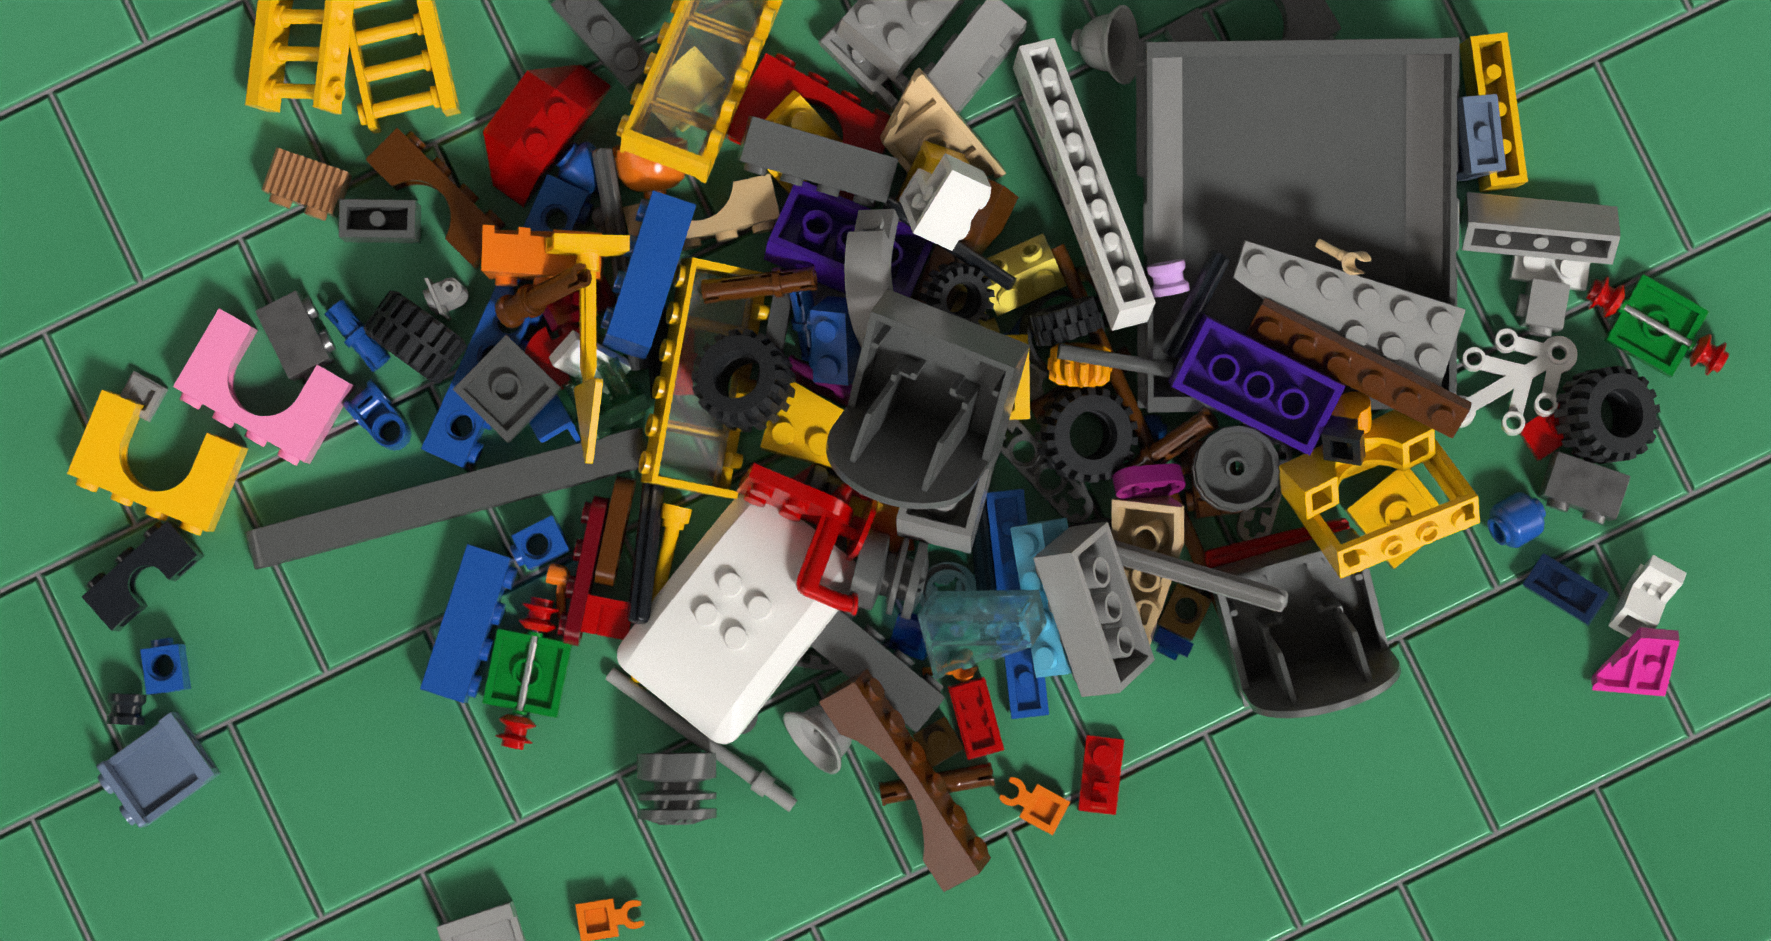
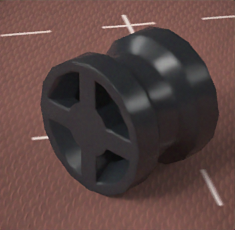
M108 693L111 713L107 715L106 724L145 725L142 706L147 701V695Z

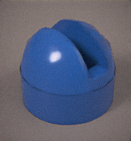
M1156 414L1143 416L1155 442L1167 434L1168 426L1162 423L1161 416Z

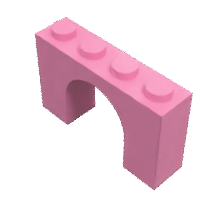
M219 308L173 386L183 392L179 399L198 410L202 404L215 411L212 416L213 419L229 428H232L234 423L239 424L247 429L245 437L262 447L266 445L267 441L280 448L277 453L278 456L296 466L300 460L310 464L342 410V403L349 398L355 386L323 367L316 365L298 398L288 409L271 416H258L250 413L243 407L236 395L234 376L239 362L258 330Z

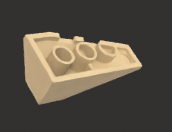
M1170 496L1137 499L1115 497L1112 499L1113 539L1179 559L1184 545V505ZM1123 566L1149 644L1151 645L1172 580Z

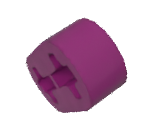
M1172 463L1127 467L1117 471L1112 476L1116 496L1121 499L1169 496L1180 492L1186 485L1181 466Z

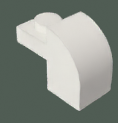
M1653 555L1645 565L1640 564L1632 575L1615 607L1608 626L1629 638L1640 627L1655 629L1659 624L1666 603L1682 586L1687 573Z

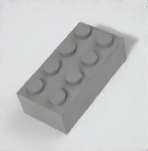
M1108 522L1069 527L1033 557L1036 573L1041 579L1048 599L1049 610L1056 622L1060 634V642L1065 648L1072 668V676L1077 683L1081 697L1120 693L1155 659Z

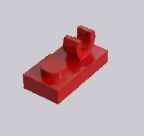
M1086 735L1078 811L1116 815L1124 739Z

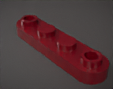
M594 495L592 502L585 501L581 523L587 524L584 539L578 538L576 541L573 560L579 561L576 576H569L565 595L566 598H571L569 612H562L558 627V635L564 636L563 643L578 647L583 632L580 631L587 596L592 593L610 504V498Z

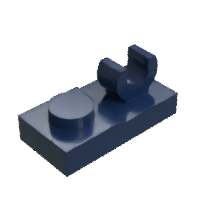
M1544 553L1523 583L1524 588L1586 626L1590 625L1609 596L1607 591Z

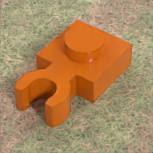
M1010 777L1008 781L1018 787V795L1010 799L1000 794V801L1008 806L1021 805L1024 807L1019 815L1021 819L1053 836L1070 801L1039 784H1036L1032 793L1026 790L1024 783L1020 779Z
M614 898L575 904L581 941L620 936L618 925L624 924L630 929L641 928L645 925V921L631 920L628 916V911L632 907L641 906L642 901L632 899L627 901L622 908L617 909Z

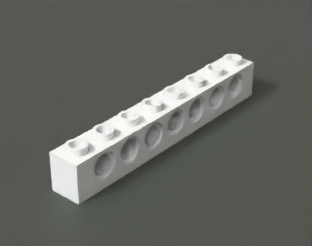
M1055 38L1019 46L1013 70L1111 330L1114 331L1148 322L1155 305V299Z

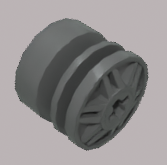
M870 529L859 552L849 595L853 593L858 594V607L872 610L878 596L881 595L886 597V614L892 615L895 600L897 599L905 601L901 618L910 620L911 614L919 601H921L929 568L927 550L929 543L919 541L916 557L907 556L909 538L903 539L898 552L895 553L890 551V534Z
M716 753L637 754V779L654 782V790L637 794V800L654 801V808L637 809V819L648 820L658 825H688L717 818V808L700 807V800L717 799L716 792L700 789L701 781L716 778Z

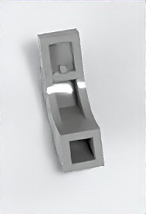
M895 209L859 210L855 230L847 234L844 266L846 300L851 324L861 348L871 310L887 289L894 291L891 276V259L899 220Z

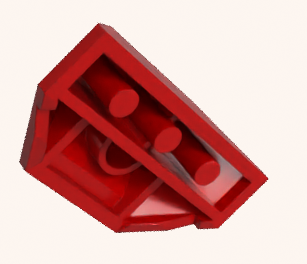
M581 64L527 70L483 130L493 186L524 208L612 87Z

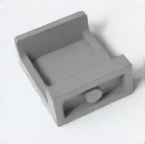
M513 901L437 926L441 941H526Z

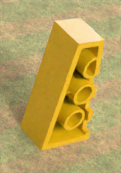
M796 382L790 383L796 390L794 398L788 397L786 400L791 406L787 412L782 409L777 415L780 417V420L775 424L770 420L767 421V428L764 431L760 448L767 452L813 465L818 464L833 470L827 458L826 442L830 429L844 410Z

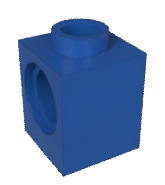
M553 515L511 535L515 544L510 546V550L519 567L525 564L527 569L531 571L572 551L556 517ZM543 534L548 540V548L542 555L535 556L529 550V541L534 535Z
M164 638L150 641L151 648L140 649L146 695L191 689L185 644H174L173 638ZM163 655L171 657L174 663L173 671L168 676L161 675L157 669L158 660Z

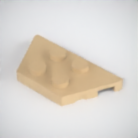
M920 67L915 70L880 136L882 144L894 158L899 159L898 162L907 173L925 140L965 154L969 165L984 171L986 176L994 175L995 178L1004 176L1006 171L996 157Z

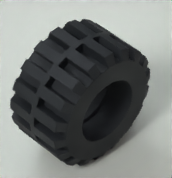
M390 290L363 326L370 338L429 381L441 383L467 347L460 336L397 291Z
M737 329L728 330V337L720 333L714 337L715 344L711 346L706 343L702 350L706 353L703 358L697 356L694 364L699 369L698 371H692L691 380L698 384L692 387L694 395L700 399L698 403L708 414L729 429L736 431L739 428L743 432H752V426L759 431L766 429V422L768 420L775 424L780 420V417L777 415L782 409L787 412L791 406L786 400L788 397L794 398L796 391L790 385V383L796 382L795 373L790 370L793 365L784 355L785 353L761 333L757 335L753 330L744 329L743 334ZM746 364H759L760 377L756 387L746 396L730 398L728 384L733 373Z
M1613 366L1587 370L1572 377L1573 381H1567L1562 387L1565 393L1558 394L1556 400L1560 404V408L1554 410V418H1559L1560 424L1555 427L1557 434L1562 433L1564 439L1561 441L1564 447H1572L1571 454L1576 458H1583L1585 461L1597 464L1631 460L1637 458L1636 455L1646 452L1648 450L1646 444L1653 443L1656 435L1653 433L1654 429H1659L1660 420L1656 419V413H1660V404L1655 405L1654 398L1657 395L1654 389L1649 390L1647 388L1649 381L1645 377L1637 378L1638 372L1632 368L1625 369L1624 366ZM1604 398L1610 403L1614 414L1611 432L1606 429L1601 418V406Z
M1073 387L1068 388L1066 392H1059L1054 395L1055 400L1053 402H1046L1042 408L1046 411L1044 416H1038L1036 424L1041 425L1040 432H1035V440L1041 441V446L1037 450L1040 456L1046 457L1047 460L1044 463L1049 469H1055L1056 474L1062 478L1093 483L1098 482V480L1111 479L1114 472L1126 468L1123 464L1124 461H1131L1135 454L1130 451L1131 445H1138L1139 437H1133V430L1138 429L1137 421L1130 419L1129 416L1133 414L1130 406H1123L1122 402L1124 399L1119 395L1110 394L1111 391L1104 388ZM1083 412L1093 413L1099 419L1103 428V439L1100 447L1094 454L1088 457H1082L1076 453L1070 442L1071 425Z

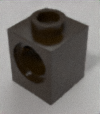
M1177 583L1174 585L1160 614L1157 626L1188 641H1193L1212 599L1205 596L1206 590L1189 585L1183 586ZM1181 598H1188L1195 605V614L1189 620H1183L1176 614L1175 606Z

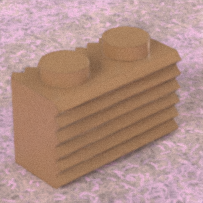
M276 147L261 190L270 195L269 202L290 209L291 204L294 203L306 207L304 214L325 221L327 215L335 218L339 216V199L345 198L352 175L345 170Z

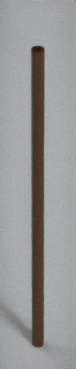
M1065 244L1051 249L1072 298L1088 296ZM1102 327L1095 332L1089 333L1093 344H1101L1113 352ZM1112 368V372H1110L1111 384L1116 395L1124 399L1122 402L1123 406H1130L1133 414L1129 417L1131 420L1137 421L1138 429H1134L1133 432L1136 437H1139L1138 443L1142 448L1146 444H1154L1155 441L1140 408H1138V404L1122 369ZM1178 493L1169 495L1179 503L1183 504ZM1184 507V543L1193 563L1207 567L1205 550ZM1207 591L1209 598L1212 599L1211 602L1218 615L1213 593Z

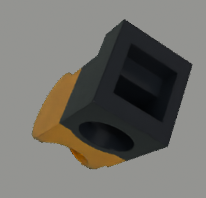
M1353 391L1341 395L1322 433L1324 460L1358 466L1362 465L1366 456L1364 435L1372 428L1371 400L1369 396Z

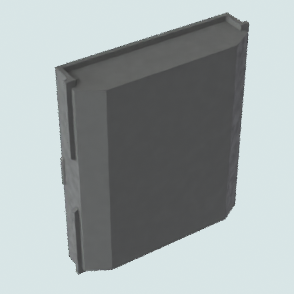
M1459 37L1184 42L1136 41V174L1143 178L1144 273L1150 289L1154 283L1153 278L1148 275L1146 266L1169 260L1184 259L1186 267L1183 270V276L1189 282L1191 290L1209 253L1212 250L1218 251L1226 255L1230 262L1204 314L1246 334L1252 319L1264 299L1232 277L1243 241L1247 240L1343 270L1342 262L1315 247L1317 241L1322 239L1348 253L1357 251L1367 252L1371 257V261L1363 262L1357 258L1355 259V266L1365 272L1364 274H1358L1359 276L1457 306L1456 251L1459 250L1460 200L1456 197L1459 152L1457 99L1459 98ZM1190 290L1175 295L1154 297L1155 305L1148 322L1137 324V356L1173 362L1172 373L1179 359L1164 353L1162 345ZM1457 338L1440 386L1454 394H1457ZM1137 372L1138 408H1146L1147 412H1200L1203 408H1208L1211 412H1221L1171 387L1168 382L1170 377ZM1342 383L1346 386L1342 395L1352 391L1359 392L1353 389L1352 387ZM1369 397L1371 400V410L1393 409Z

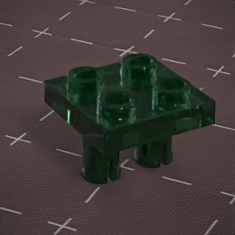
M618 357L608 360L615 373L614 375L611 374L605 362L596 367L611 396L601 400L596 441L608 436L612 432L611 427L622 421L628 425L643 418L646 415L644 410L650 408L642 385L639 381L631 385ZM582 374L574 377L577 385L582 384ZM570 379L562 386L576 409L575 386ZM575 413L572 417L575 429L580 437L578 416Z

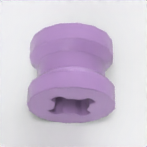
M1184 259L1169 260L1146 266L1148 275L1153 278L1154 285L1151 288L1153 297L1175 295L1190 290L1189 282L1183 276V270L1186 267Z

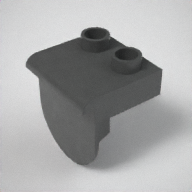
M887 289L870 312L848 405L829 431L826 442V454L831 467L854 490L884 504L908 509H934L962 500L973 490L985 470H992L997 461L1030 345Z
M1353 528L1333 533L1340 544L1360 537ZM1313 539L1212 568L1288 592V602L1282 612L1213 593L1236 685L1244 708L1250 706L1257 714L1272 718L1316 716L1342 710L1367 701L1390 688L1400 677V663L1388 646L1369 568L1340 579Z

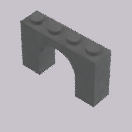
M1273 0L1283 19L1282 40H1336L1334 36L1342 29L1325 0ZM1199 8L1167 25L1163 32L1168 42L1218 41Z

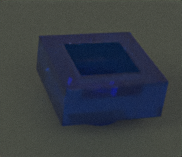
M901 611L897 616L889 648L899 649L904 654L924 661L929 654L937 622L914 613L911 614L910 620L901 618Z
M1161 627L1156 629L1152 642L1158 645L1156 652L1174 661L1177 660L1178 656L1187 658L1194 645Z

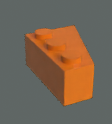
M483 225L481 271L489 279H495V285L518 286V280H533V285H538L576 264V256L546 254L545 238L552 237L553 233L603 234L600 232L556 229L553 231H530L531 228L518 227L517 230H495V225ZM599 256V272H596V282H603L604 256Z

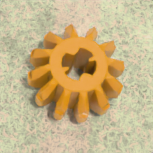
M1091 342L1059 343L1111 352L1106 346L1092 344ZM1059 344L1054 345L1050 349L1047 370H1049V379L1054 383L1069 387L1094 388L1095 386H1103L1110 380L1112 368L1057 359Z

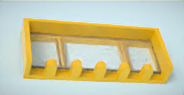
M673 0L670 12L674 16L671 23L664 22L657 39V43L661 44L658 53L651 52L644 68V74H647L644 85L637 83L630 100V104L634 105L630 116L624 114L619 123L616 135L621 137L620 152L624 153L626 151L694 176L706 184L783 0Z
M694 257L681 259V264L677 265L673 277V286L676 287L674 302L671 301L666 312V323L669 324L667 339H663L659 350V360L663 361L660 376L655 378L652 388V397L656 399L653 414H649L645 426V434L649 436L646 451H643L640 456L638 465L639 473H642L641 482L726 499L738 498V492L730 490L733 469H740L743 464V455L736 453L740 432L743 431L739 428L736 431L729 429L701 407L698 403L700 399L694 395L692 387L698 384L691 380L692 371H698L699 369L694 362L697 356L703 358L706 352L702 348L706 343L712 346L716 343L715 336L721 333L723 336L728 337V330L737 329L742 334L744 329H749L758 335L760 321H767L769 318L770 306L763 305L765 296L705 304L702 297L701 281L703 279H719L763 272ZM753 363L740 367L731 376L728 384L730 398L746 396L756 387L757 381L750 379Z

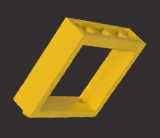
M1436 439V456L1422 463L1450 501L1340 544L1320 514L1306 520L1287 500L1340 579L1480 523L1478 495ZM1378 465L1359 468L1349 473L1345 478H1348L1370 468L1376 467Z

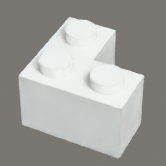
M945 153L932 174L920 168L917 169L899 200L914 234L952 251L957 242L963 240L968 234L971 220L978 209H982L987 204L991 194V186L984 171Z

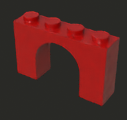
M766 53L746 87L725 137L740 146L748 117L753 116L765 120L793 90L798 92L809 104L820 106L833 114L843 132L842 143L885 155L887 148L882 144L880 136L891 116L877 108L872 113L859 106L862 101L848 91L842 90L840 94L827 87L829 82L814 72L810 71L807 76L794 69L796 63L780 53L773 57ZM842 190L839 192V196L853 201L854 194Z

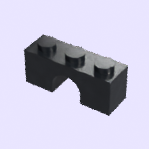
M159 521L144 533L143 537L146 540L136 549L131 546L124 550L115 559L117 563L115 568L107 575L104 571L99 573L86 585L89 591L82 598L111 631L122 630L148 607L136 591V580L143 570L149 567H156L168 580L177 581L204 557L175 522L167 521L163 524Z

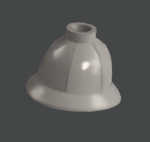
M1118 5L1109 14L1095 17L1083 29H1076L1071 39L1072 49L1080 52L1083 61L1090 67L1109 72L1121 84H1129L1136 75V41H1139L1136 20L1129 7Z
M820 704L803 713L786 712L783 715L785 727L802 753L822 771L836 774L841 769V757L847 752L852 739L838 732Z

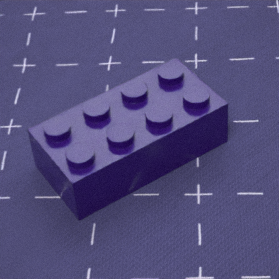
M803 181L802 187L793 185L768 239L764 260L785 269L815 266L818 283L846 294L844 266L847 234L855 230L858 211L872 209L841 196L835 197L816 191L817 186ZM898 221L892 251V285L894 292L911 298L930 257L934 242L914 234L911 227Z
M1204 313L1168 381L1171 387L1308 455H1311L1346 387L1340 381Z

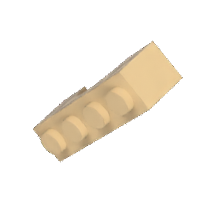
M766 174L765 176L761 175L733 182L730 198L721 211L710 218L691 221L682 251L699 248L702 246V240L716 238L717 243L738 238L737 232L752 229L753 234L772 231L780 213L771 175ZM640 203L623 207L629 235L638 236L642 222L636 221L635 218Z

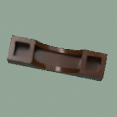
M396 128L365 160L396 191L408 186L423 185L442 193L448 202L451 213L450 227L445 239L477 269L481 265L483 225H495V230H501L506 224L490 209L484 214L475 205L479 198L464 183L457 187L448 178L453 172L438 157L433 161L427 158L421 152L426 145L411 130L404 135Z

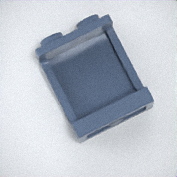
M1497 94L1458 98L1459 152L1456 182L1468 181L1506 170Z
M170 712L158 721L159 724L107 761H102L96 765L101 773L97 776L100 784L109 794H116L123 804L119 807V810L130 825L136 823L139 828L147 827L221 774L178 712Z

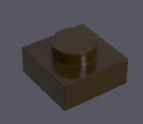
M945 716L912 735L915 741L923 747L926 759L932 768L964 749Z

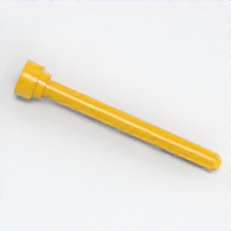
M666 503L662 504L660 518H663L661 526H665L655 568L652 601L668 582L679 531H684L685 524H689L692 509ZM631 676V679H632L635 683H640V682H638L635 678H633V677Z

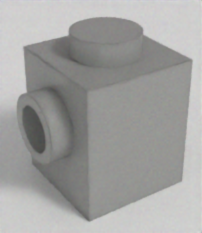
M1536 278L1529 280L1526 283L1525 294H1519L1515 315L1521 317L1519 326L1529 328L1528 334L1539 337H1551L1552 332L1557 333L1563 330L1570 285Z

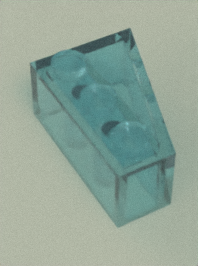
M1039 590L933 591L918 613L934 680L944 677L947 672L959 668L966 670L972 668L977 662L989 658L995 660L1032 647L1047 623Z

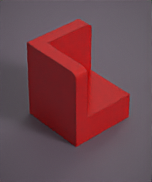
M588 594L580 632L624 640L630 631L632 623L627 619L629 602Z

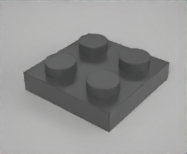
M507 335L453 388L507 443L562 389Z

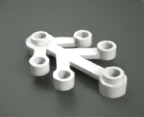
M1505 328L1500 330L1494 340L1498 351L1510 353L1514 350L1537 357L1525 365L1487 356L1477 347L1467 349L1462 357V365L1466 370L1470 372L1482 370L1505 377L1470 397L1460 395V397L1472 402V405L1459 428L1468 426L1473 421L1477 410L1513 390L1509 410L1502 419L1501 428L1510 436L1520 434L1525 426L1523 413L1532 379L1545 371L1542 393L1537 396L1534 402V410L1542 417L1553 415L1554 410L1558 407L1556 393L1561 373L1569 371L1577 360V349L1570 339L1563 336H1553L1542 343L1518 337L1512 329ZM1503 335H1508L1513 339V345L1505 347L1501 345L1499 338ZM1555 348L1562 349L1565 352V358L1562 360L1555 359L1552 356V350ZM1469 354H1477L1481 359L1480 364L1470 365L1467 361V356ZM1541 399H1549L1552 402L1553 408L1549 411H1544L1540 408L1539 401ZM1510 417L1517 418L1520 422V427L1515 430L1510 429L1506 424V420Z

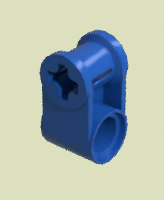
M370 379L366 382L367 387L351 401L345 400L342 405L368 431L377 443L389 450H401L410 442L412 436L411 428L394 408L387 395ZM396 422L400 426V434L397 439L388 442L383 436L384 428L388 424Z

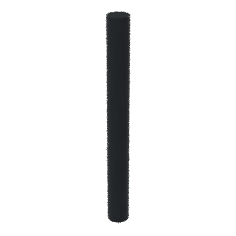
M890 197L884 204L883 209H895L899 220L910 227L901 203ZM960 241L957 242L952 251L940 246L969 266L981 270L985 273L984 276L1007 291L1016 282V277Z

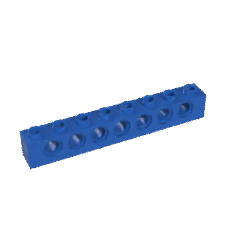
M547 174L523 227L531 228L530 231H553L548 228V219L553 213L562 212L567 215V224L561 230L577 231L579 224L586 225L594 208V205L590 203L592 197L589 195V192ZM496 285L421 447L422 450L466 470L469 463L473 465L477 463L484 444L479 441L485 429L491 431L492 427L453 388L505 335L525 352L529 343L527 337L532 326L538 328L544 318L543 314L535 318L528 317L524 319V322L514 333L507 334L502 332L501 322L495 312V304L503 295L516 294L517 286ZM460 417H469L472 421L471 432L467 436L458 437L453 429L455 421Z

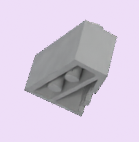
M986 0L983 5L979 4L967 18L966 22L968 24L959 35L955 33L944 45L942 51L945 54L938 63L934 64L931 62L923 70L958 114L1025 35L1027 21L1001 0Z

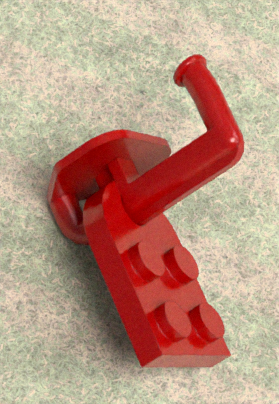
M754 463L741 478L736 491L744 495L743 499L759 507H765V504H769L779 508V515L796 522L803 519L817 525L796 579L798 592L807 598L837 610L850 612L851 615L855 616L858 610V594L847 595L821 585L820 581L838 535L850 539L845 552L847 555L846 560L852 561L859 554L875 517L878 501L857 492L846 483L839 486L830 495ZM852 495L867 501L860 517L854 515L853 509L849 506Z

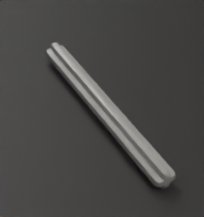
M1114 540L1122 565L1277 612H1282L1287 605L1288 592L1286 590Z

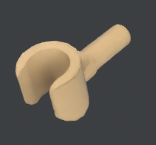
M1319 239L1315 245L1316 248L1342 262L1344 272L1349 275L1365 273L1355 266L1356 258L1363 262L1371 261L1370 255L1364 251L1348 253L1322 239Z

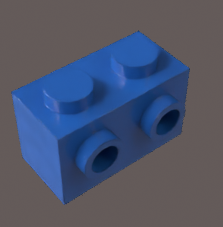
M827 296L814 306L808 314L807 329L811 333L812 343L808 359L809 366L813 369V382L849 386L854 381L862 348L851 324L846 298Z

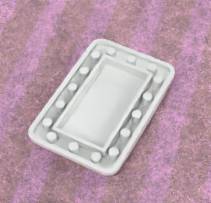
M741 493L738 494V498L732 501L654 598L651 603L648 622L646 624H635L617 650L618 663L623 670L710 740L718 744L731 743L741 735L838 611L803 596L796 588V579L815 530L802 519L796 522L779 515L780 509L772 505L765 504V507L752 505L743 499L744 495ZM834 545L820 584L849 595L856 562L854 560H846L847 555Z

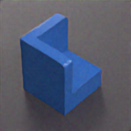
M558 394L529 422L541 443L566 429L569 430L577 444L581 442L580 432Z

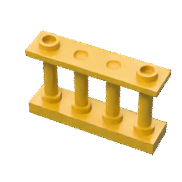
M258 0L245 105L266 112H280L282 98L313 99L314 108L333 114H341L342 102L345 97L344 85L355 0H325L324 9H292L293 0ZM290 25H322L320 47L288 46ZM286 61L318 62L315 84L284 83Z
M355 0L354 9L391 0ZM416 0L419 13L413 14V18L360 31L357 30L353 13L349 47L362 98V103L357 104V111L361 125L368 124V128L373 134L381 132L378 118L432 105L435 108L441 107L446 117L461 113L435 0ZM417 33L418 36H425L427 49L421 50L422 54L366 67L361 48L362 45ZM426 69L427 72L433 71L436 85L430 86L429 91L374 103L370 87L371 81Z

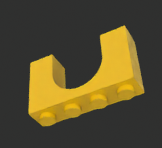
M101 390L67 474L76 477L75 484L84 489L97 492L100 487L112 492L110 499L120 504L131 507L134 501L146 506L145 514L162 521H166L168 516L182 521L180 528L190 533L201 536L203 530L214 532L249 448L218 435L206 433L188 476L172 489L165 491L152 490L136 479L128 462L129 443L140 419V411L143 410L145 405L129 398H122L121 395L112 391Z

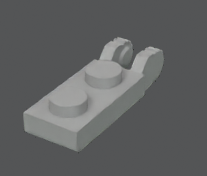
M840 20L819 40L818 44L871 96L874 94L878 102L889 112L893 113L898 100L883 87L890 78L836 35ZM901 73L892 82L903 94L909 80Z

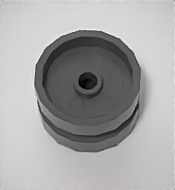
M1243 426L1222 428L1206 438L1194 453L1191 466L1193 486L1201 499L1215 509L1230 513L1249 510L1266 500L1276 487L1280 473L1278 453L1270 440L1256 429ZM1235 461L1240 463L1238 469L1243 472L1240 476L1231 474L1229 470L1230 464Z

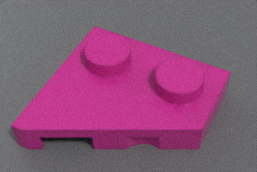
M1640 627L1592 675V690L1665 696L1680 642L1678 630Z

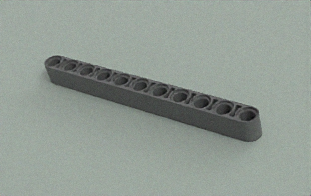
M636 428L597 438L593 464L584 463L582 443L247 531L245 534L254 569L279 565L638 470L640 456L643 451H646L648 444L644 428Z

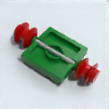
M1642 274L1627 300L1624 299V285L1621 284L1617 288L1609 286V276H1606L1603 281L1596 279L1585 297L1590 300L1588 309H1592L1596 305L1602 307L1604 318L1613 315L1616 311L1619 313L1604 341L1669 378L1673 377L1686 352L1690 353V366L1694 367L1698 363L1705 365V375L1707 376L1712 370L1718 373L1729 357V353L1724 351L1727 345L1726 342L1719 346L1712 344V334L1700 337L1698 341L1695 339L1709 311L1650 277Z
M531 597L530 604L522 603L529 611L528 616L519 619V622L524 628L532 630L528 631V634L497 629L482 703L512 709V713H515V715L506 714L499 718V721L505 725L504 733L495 735V737L502 738L501 746L523 750L525 743H533L526 735L527 730L535 728L536 725L530 718L522 717L523 715L527 716L528 712L558 718L573 645L563 643V641L543 638V634L540 633V631L548 633L556 629V626L550 622L551 614L560 611L552 609L554 601Z

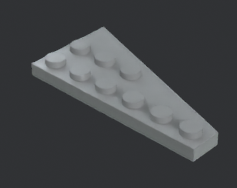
M1247 240L1243 241L1232 275L1233 278L1262 299L1266 297L1438 386H1441L1466 309L1359 275H1349L1343 270Z

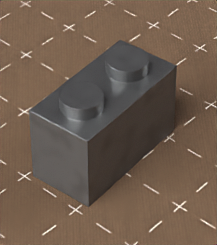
M294 291L255 311L289 379L297 381L311 374L316 365L324 367L335 361L331 354L332 351L336 350L335 345L326 329L320 332L314 318L319 316V313L309 296L303 298L302 294Z
M1556 452L1551 455L1538 497L1547 500V507L1566 513L1570 507L1582 511L1583 519L1604 525L1605 520L1617 519L1631 476L1562 452Z

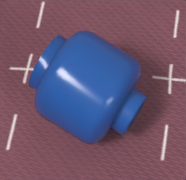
M588 141L582 142L579 145L573 142L556 163V166L559 167L558 179L589 192V195L593 192L599 195L592 152L598 148Z
M1516 492L1496 503L1490 509L1487 521L1488 530L1494 540L1500 545L1518 548L1538 537L1544 531L1546 511L1537 498H1531L1525 493Z

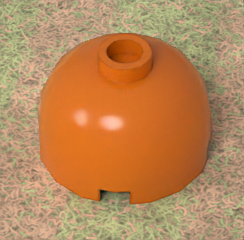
M654 138L688 151L687 140L683 141L682 138ZM621 144L612 148L618 177L630 190L644 192V198L650 199L653 190L667 195L666 189L677 186L685 178L686 174L626 151L621 153Z

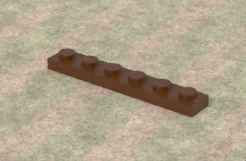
M1266 297L1246 332L1247 335L1452 439L1470 411L1472 402Z

